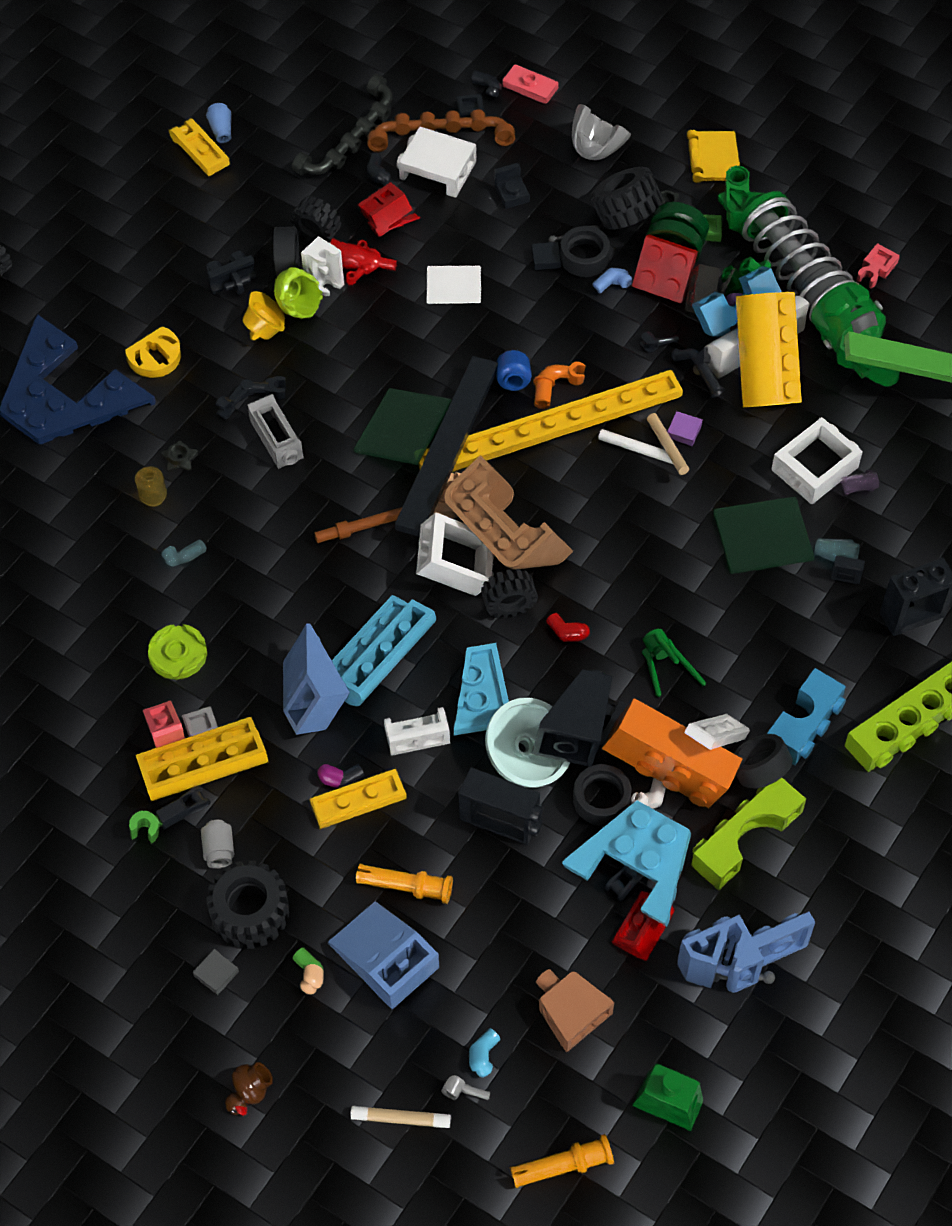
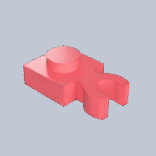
M877 243L863 260L862 268L858 272L857 281L860 282L862 278L868 277L870 278L868 287H875L878 276L885 279L899 262L900 255Z

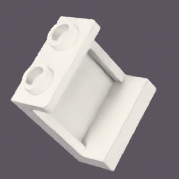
M419 126L415 135L410 136L405 152L401 153L398 157L397 168H399L400 179L405 180L409 173H413L446 184L447 195L456 198L476 163V144Z

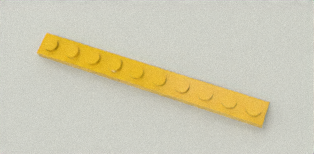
M671 369L469 435L452 472L470 466L480 455L486 461L682 397L683 390ZM429 449L415 453L420 469Z

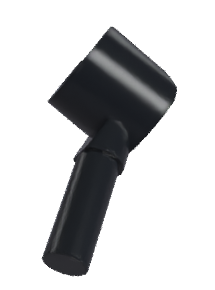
M648 331L642 334L641 337L644 341L639 344L646 352L652 353L663 344L679 342V336L655 338Z

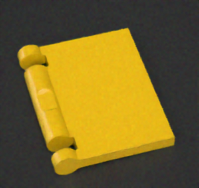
M689 130L687 132L692 173H694L692 177L695 183L701 181H726L727 170L733 166H740L735 131Z

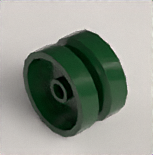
M668 202L660 205L654 212L645 237L650 234L697 250L696 264L708 236L709 224L707 218L696 208L680 202Z

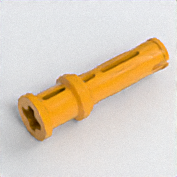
M359 864L358 866L360 871H357L356 874L357 884L413 893L416 899H422L423 897L439 899L443 904H448L453 885L452 876L447 875L446 878L427 875L426 871L411 874Z
M606 1134L601 1135L599 1140L586 1144L574 1143L573 1146H570L571 1150L518 1166H511L510 1169L515 1187L519 1188V1186L573 1170H577L578 1173H585L587 1168L606 1162L608 1165L614 1164Z

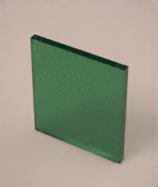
M389 388L355 446V453L418 465L442 423L452 400Z
M796 496L714 509L713 516L717 523L729 566L728 569L731 574L814 561V553Z

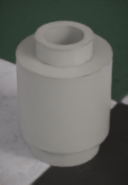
M211 820L200 830L203 859L207 861V866L210 868H224L232 864V858L235 855L231 825L223 820Z

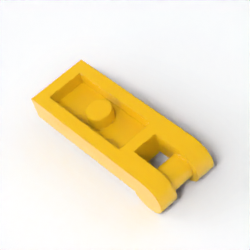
M192 118L185 121L183 126L179 128L176 126L169 130L172 140L176 144L178 143L208 176L230 165L229 157Z

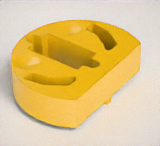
M160 327L125 349L130 368L135 373L148 378H158L171 373L178 366L181 358L180 343L177 336L165 327ZM157 349L167 360L168 365H165L163 362L158 364L149 354V350L155 351ZM139 357L141 359L140 366L136 362V359Z

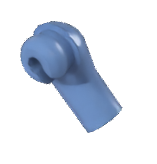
M609 268L592 285L599 293H602L611 284H620L622 288H627L632 284L633 279L625 269Z

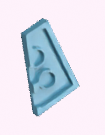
M496 643L468 647L466 650L462 685L454 725V736L486 730L493 714L501 706L509 702Z

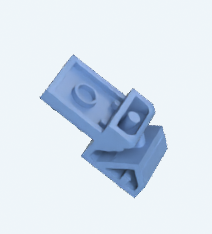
M810 912L800 916L798 913H794L783 919L780 925L773 928L765 926L758 929L752 937L740 915L731 919L728 916L714 922L711 928L702 932L700 929H696L684 936V940L681 941L677 965L686 981L711 988L715 975L718 973L728 977L726 983L728 991L738 992L758 983L763 966L807 947L815 921ZM727 949L724 962L722 964L721 962L724 950ZM732 950H733L734 955H733V959H732L731 965H729V966H724V965H728V962H729V959H730V956H731V953H732Z

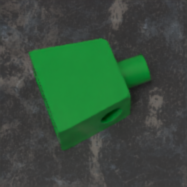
M655 1064L645 1075L633 1106L691 1131L703 1103L701 1085L695 1079L660 1064Z

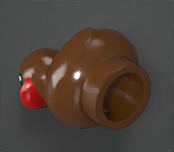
M260 1062L254 1065L242 1064L234 1070L232 1081L237 1092L230 1093L226 1098L225 1106L227 1111L233 1115L241 1114L245 1116L248 1111V1104H258L265 1098L267 1087L272 1084L273 1079L270 1071L264 1064Z

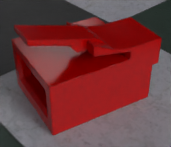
M391 182L358 204L363 216L369 220L368 224L371 230L379 237L393 228L404 226L403 224L420 219L415 213L405 216L413 209L405 193Z

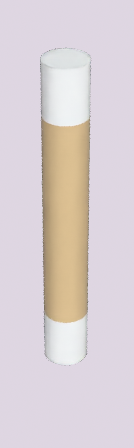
M352 1106L351 1109L352 1120L450 1128L451 1115L359 1106Z

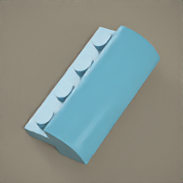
M392 595L332 660L333 664L350 692L345 700L346 703L353 706H360L435 623L436 615L432 609L413 599L407 603Z

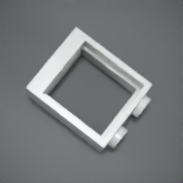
M821 417L774 454L771 470L812 505L859 467L863 451L860 450L855 442L848 440L842 435L835 425L829 424ZM818 438L842 458L841 461L819 478L794 458Z
M435 512L421 524L416 574L474 596L481 593V587H484L483 583L485 581L489 582L488 578L494 576L492 565L495 555L465 523ZM444 538L476 550L474 571L442 560Z

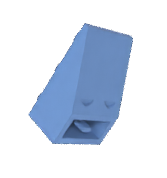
M310 623L305 625L283 661V712L296 735L326 730L350 693Z
M376 901L328 941V944L391 1009L396 1007L439 968L438 953L414 929Z

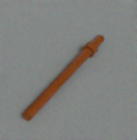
M402 507L352 522L345 520L335 523V527L314 532L316 542L320 543L338 537L341 540L351 537V533L396 521Z

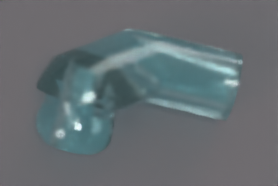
M201 540L193 542L177 552L174 546H169L162 552V557L166 560V564L176 566L197 558L206 552V546Z

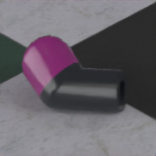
M324 764L319 767L317 772L319 780L323 784L336 789L353 784L365 777L359 764L345 771L329 764Z

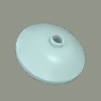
M518 698L501 706L491 717L486 729V750L492 765L506 780L526 788H539L557 780L568 768L570 762L532 754L540 722L553 707L550 704L534 698ZM519 743L525 746V752L519 749Z

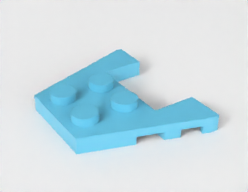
M637 800L564 859L562 864L568 870L588 881L603 856L607 854L657 884L641 907V911L667 927L691 832L690 829Z

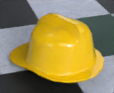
M258 291L251 292L248 308L242 321L250 330L251 340L254 341L259 337L269 340L279 331H284V313L269 296Z

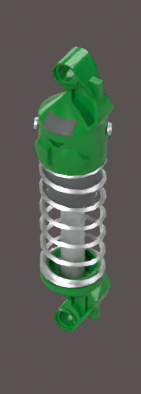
M743 166L729 168L726 172L725 192L718 195V201L726 210L729 229L740 233L747 241H754L753 249L755 252H766L764 261H769V256L775 248L784 258L777 262H770L772 264L771 267L777 266L776 278L778 280L789 279L786 286L787 292L799 293V296L809 302V319L820 332L821 339L829 350L833 348L836 352L839 365L854 369L861 379L867 377L883 386L896 384L900 377V371L849 361L845 358L844 336L848 331L881 338L886 325V316L881 311L883 309L881 304L877 300L873 302L869 297V291L854 281L852 275L847 271H842L841 262L835 257H830L829 248L825 244L819 243L818 234L808 229L807 221L801 216H797L795 207L782 192L749 191V171ZM792 219L789 228H787L785 222ZM796 220H798L802 224L803 229L792 231ZM803 233V236L800 241H798L794 236L796 234ZM806 235H811L815 243L803 245ZM768 238L772 242V245L765 249L758 248V242ZM814 247L811 255L805 250L806 248ZM818 247L825 251L826 257L814 259ZM788 262L795 272L787 276L780 275L782 266ZM793 281H794V288H795L796 290L791 289V284H792Z

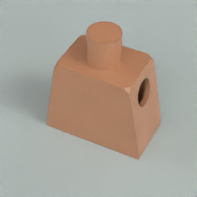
M548 969L536 980V983L545 992L539 999V1010L566 1052L613 1014L614 1002L574 971L560 980Z

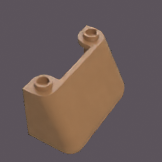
M481 455L445 491L444 497L447 505L497 559L511 570L558 565L573 552L545 522L538 528L529 527L525 523L520 527L516 525L503 511L512 502L514 491L511 485Z

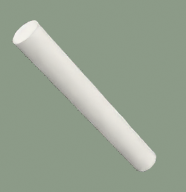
M604 429L600 431L598 440L673 464L664 449Z

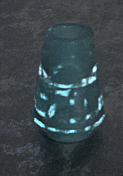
M818 538L814 553L832 562L835 561L836 555L857 559L860 546L857 543H853L852 539Z

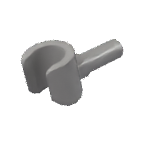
M458 1076L449 1077L442 1088V1093L453 1100H456L461 1092L486 1100L489 1099L490 1095L488 1091L465 1084L464 1080Z

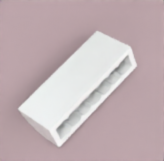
M795 296L797 334L805 328L809 302L801 296ZM738 328L704 347L708 348L707 353L711 357L707 365L718 379L740 367Z

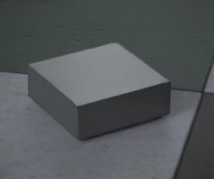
M214 949L193 971V975L218 995L237 975L239 970L237 966Z

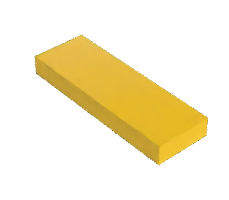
M395 768L315 796L309 800L319 828L322 829L407 798Z

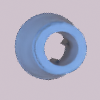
M212 104L208 107L206 118L216 137V141L226 143L231 140V111L226 104Z

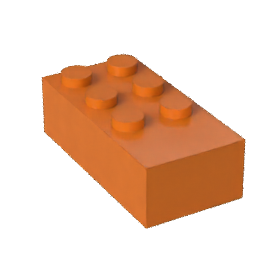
M635 698L617 718L602 747L603 750L635 767L636 771L647 777L651 776L661 781L668 790L678 791L689 797V800L695 805L710 808L729 789L742 761V758L723 747L709 750L684 733L687 727Z

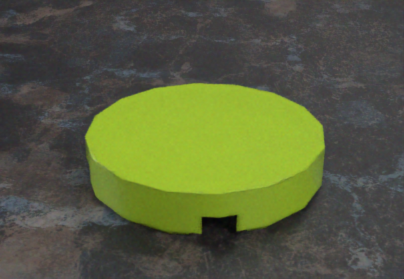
M168 625L155 633L150 639L148 646L150 665L156 673L168 679L178 680L192 676L205 664L207 657L204 637L197 629L190 625Z

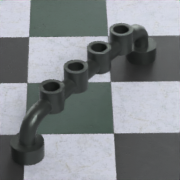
M378 74L372 76L367 85V92L376 97L382 94L383 98L380 102L376 101L372 105L370 112L357 121L355 128L350 133L344 134L340 144L335 149L332 148L328 151L322 163L312 164V158L300 152L292 163V170L300 175H304L306 172L319 175L330 170L332 166L338 170L341 169L346 161L344 154L347 150L353 154L356 153L361 145L359 138L362 135L368 137V134L376 128L374 122L377 119L382 122L388 119L391 109L388 107L392 102L393 94L390 88L386 86V79Z

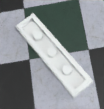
M724 714L689 723L684 733L711 750L744 740L750 730L733 717Z

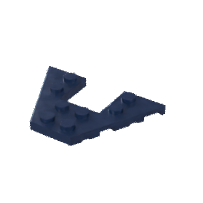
M37 315L1 403L0 415L2 418L40 445L52 441L55 437L74 433L73 429L88 424L92 427L109 421L114 416L129 414L128 410L148 403L151 406L156 404L155 396L116 369L78 403L46 382L44 378L77 350L78 346L75 340Z

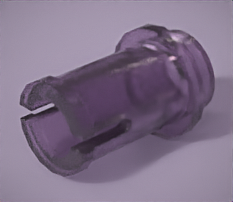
M870 469L866 470V473L841 478L845 495L864 490L873 492L874 488H879L877 472H871Z

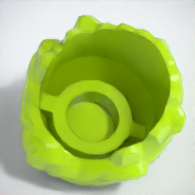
M296 267L288 268L276 278L274 294L280 309L285 314L295 318H311L318 310L320 301L323 298L322 291L319 289V282L316 278Z

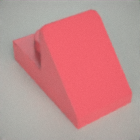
M171 700L143 710L156 748L185 739L181 722Z

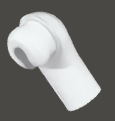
M653 778L650 792L634 793L631 797V804L638 800L652 809L659 807L663 803L666 788L661 781Z

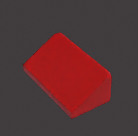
M641 891L612 943L639 959L647 960L666 926L642 913L641 907L650 893ZM673 906L671 907V911H670L671 917H672V915L674 914V911H675L674 908H673Z

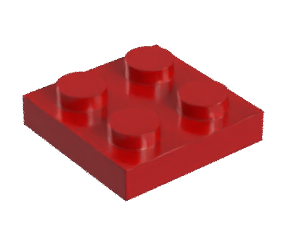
M648 234L644 240L632 287L682 303L687 292L698 251Z

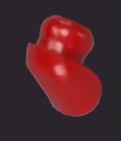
M553 613L546 620L559 639L564 642L582 641L590 634V629L585 623H565L558 613Z

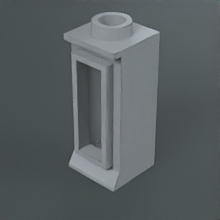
M273 394L248 404L250 421L277 468L293 465L302 459L301 441L297 438L282 413ZM270 411L287 437V440L278 443L261 414Z

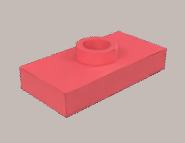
M515 64L503 79V87L547 104L557 91L558 82Z

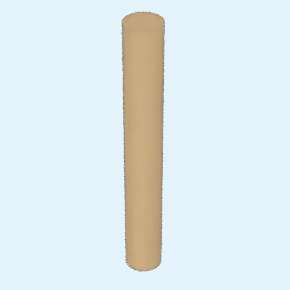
M650 414L647 417V421L680 475L686 474L689 471V467L657 414Z

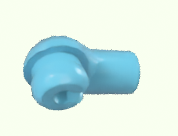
M489 1028L469 1049V1066L472 1071H476L479 1077H486L491 1073L493 1065L488 1061L489 1051L501 1040L492 1028Z

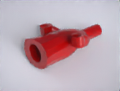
M334 238L330 241V244L341 250L343 268L356 270L355 272H347L346 282L348 285H354L362 275L370 274L378 267L396 270L397 260L381 257L375 248L367 246L365 240L358 241L357 245L341 242Z

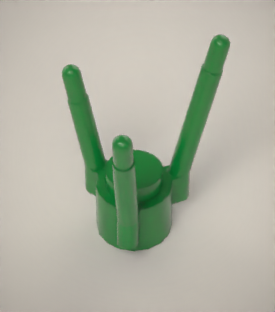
M654 629L644 636L643 643L646 648L642 650V654L647 661L657 697H661V690L653 657L657 660H662L669 656L675 664L680 662L701 686L706 685L705 680L678 651L662 629Z

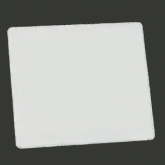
M428 266L427 303H481V267Z

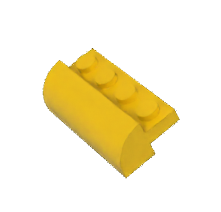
M795 292L736 296L743 407L802 403Z
M252 717L136 755L151 802L268 763L266 750Z

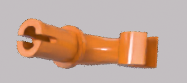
M573 362L570 366L555 364L542 370L533 380L536 386L534 406L540 409L550 407L552 387H554L555 380L565 378L573 385L583 384L585 377L583 374L586 365L581 362Z

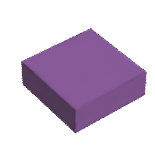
M676 411L667 432L672 440L693 446L703 420Z

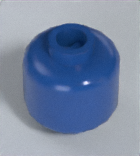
M511 350L504 352L496 360L498 362L496 378L502 388L508 391H517L525 388L530 383L532 377L529 358L524 353Z

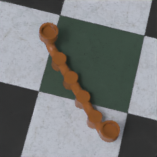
M479 109L472 111L470 117L460 118V114L457 111L447 112L445 119H435L433 113L424 112L421 114L420 120H410L407 114L400 113L395 116V121L383 122L368 134V147L374 152L384 151L388 147V135L386 132L396 131L399 135H406L410 131L418 130L419 126L433 131L435 129H446L451 133L459 131L460 128H472L474 131H482L486 127H496L494 130L495 141L502 146H507L514 142L515 130L512 125L507 124L499 117H485L484 111Z

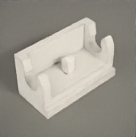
M318 236L301 252L302 266L304 271L314 276L319 282V289L322 291V295L330 296V291L324 288L323 285L331 284L338 289L344 285L341 250Z
M437 708L438 712L435 715L391 723L390 718L384 719L391 756L450 744V732L444 708Z

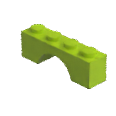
M783 778L768 786L758 788L756 791L757 795L751 801L746 799L737 807L736 815L729 821L727 819L722 820L715 828V834L708 840L703 838L693 848L692 852L694 854L691 866L718 891L740 871L743 857L738 848V840L745 832L757 827H770L783 831L803 812L806 798Z

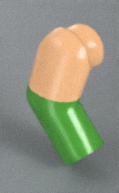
M300 948L294 954L293 960L304 970V980L300 983L301 990L311 995L316 992L317 988H321L324 970L318 960L306 949Z

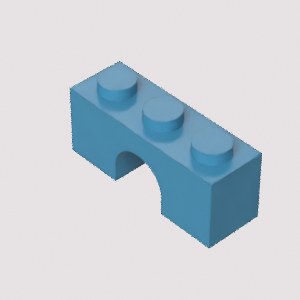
M761 266L739 278L743 288V295L781 293L771 268ZM713 292L692 304L704 332L708 335L715 337L723 336L730 331L729 327L737 324L736 305L730 306L724 294Z
M816 668L799 689L796 704L804 708L809 713V716L795 718L783 711L767 733L782 737L793 759V765H796L801 757L805 759L808 757L815 745L812 742L817 735L821 737L824 735L831 722L828 719L832 713L838 715L846 702V699L843 698L846 686Z

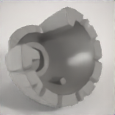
M579 104L576 108L572 124V141L575 150L580 156L588 160L603 159L617 151L629 139L631 134L622 126L616 124L613 127L603 120L600 121L599 117L590 113L591 109Z

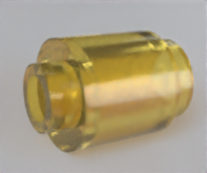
M145 467L137 472L135 483L140 500L148 506L160 505L167 495L162 472L156 467Z

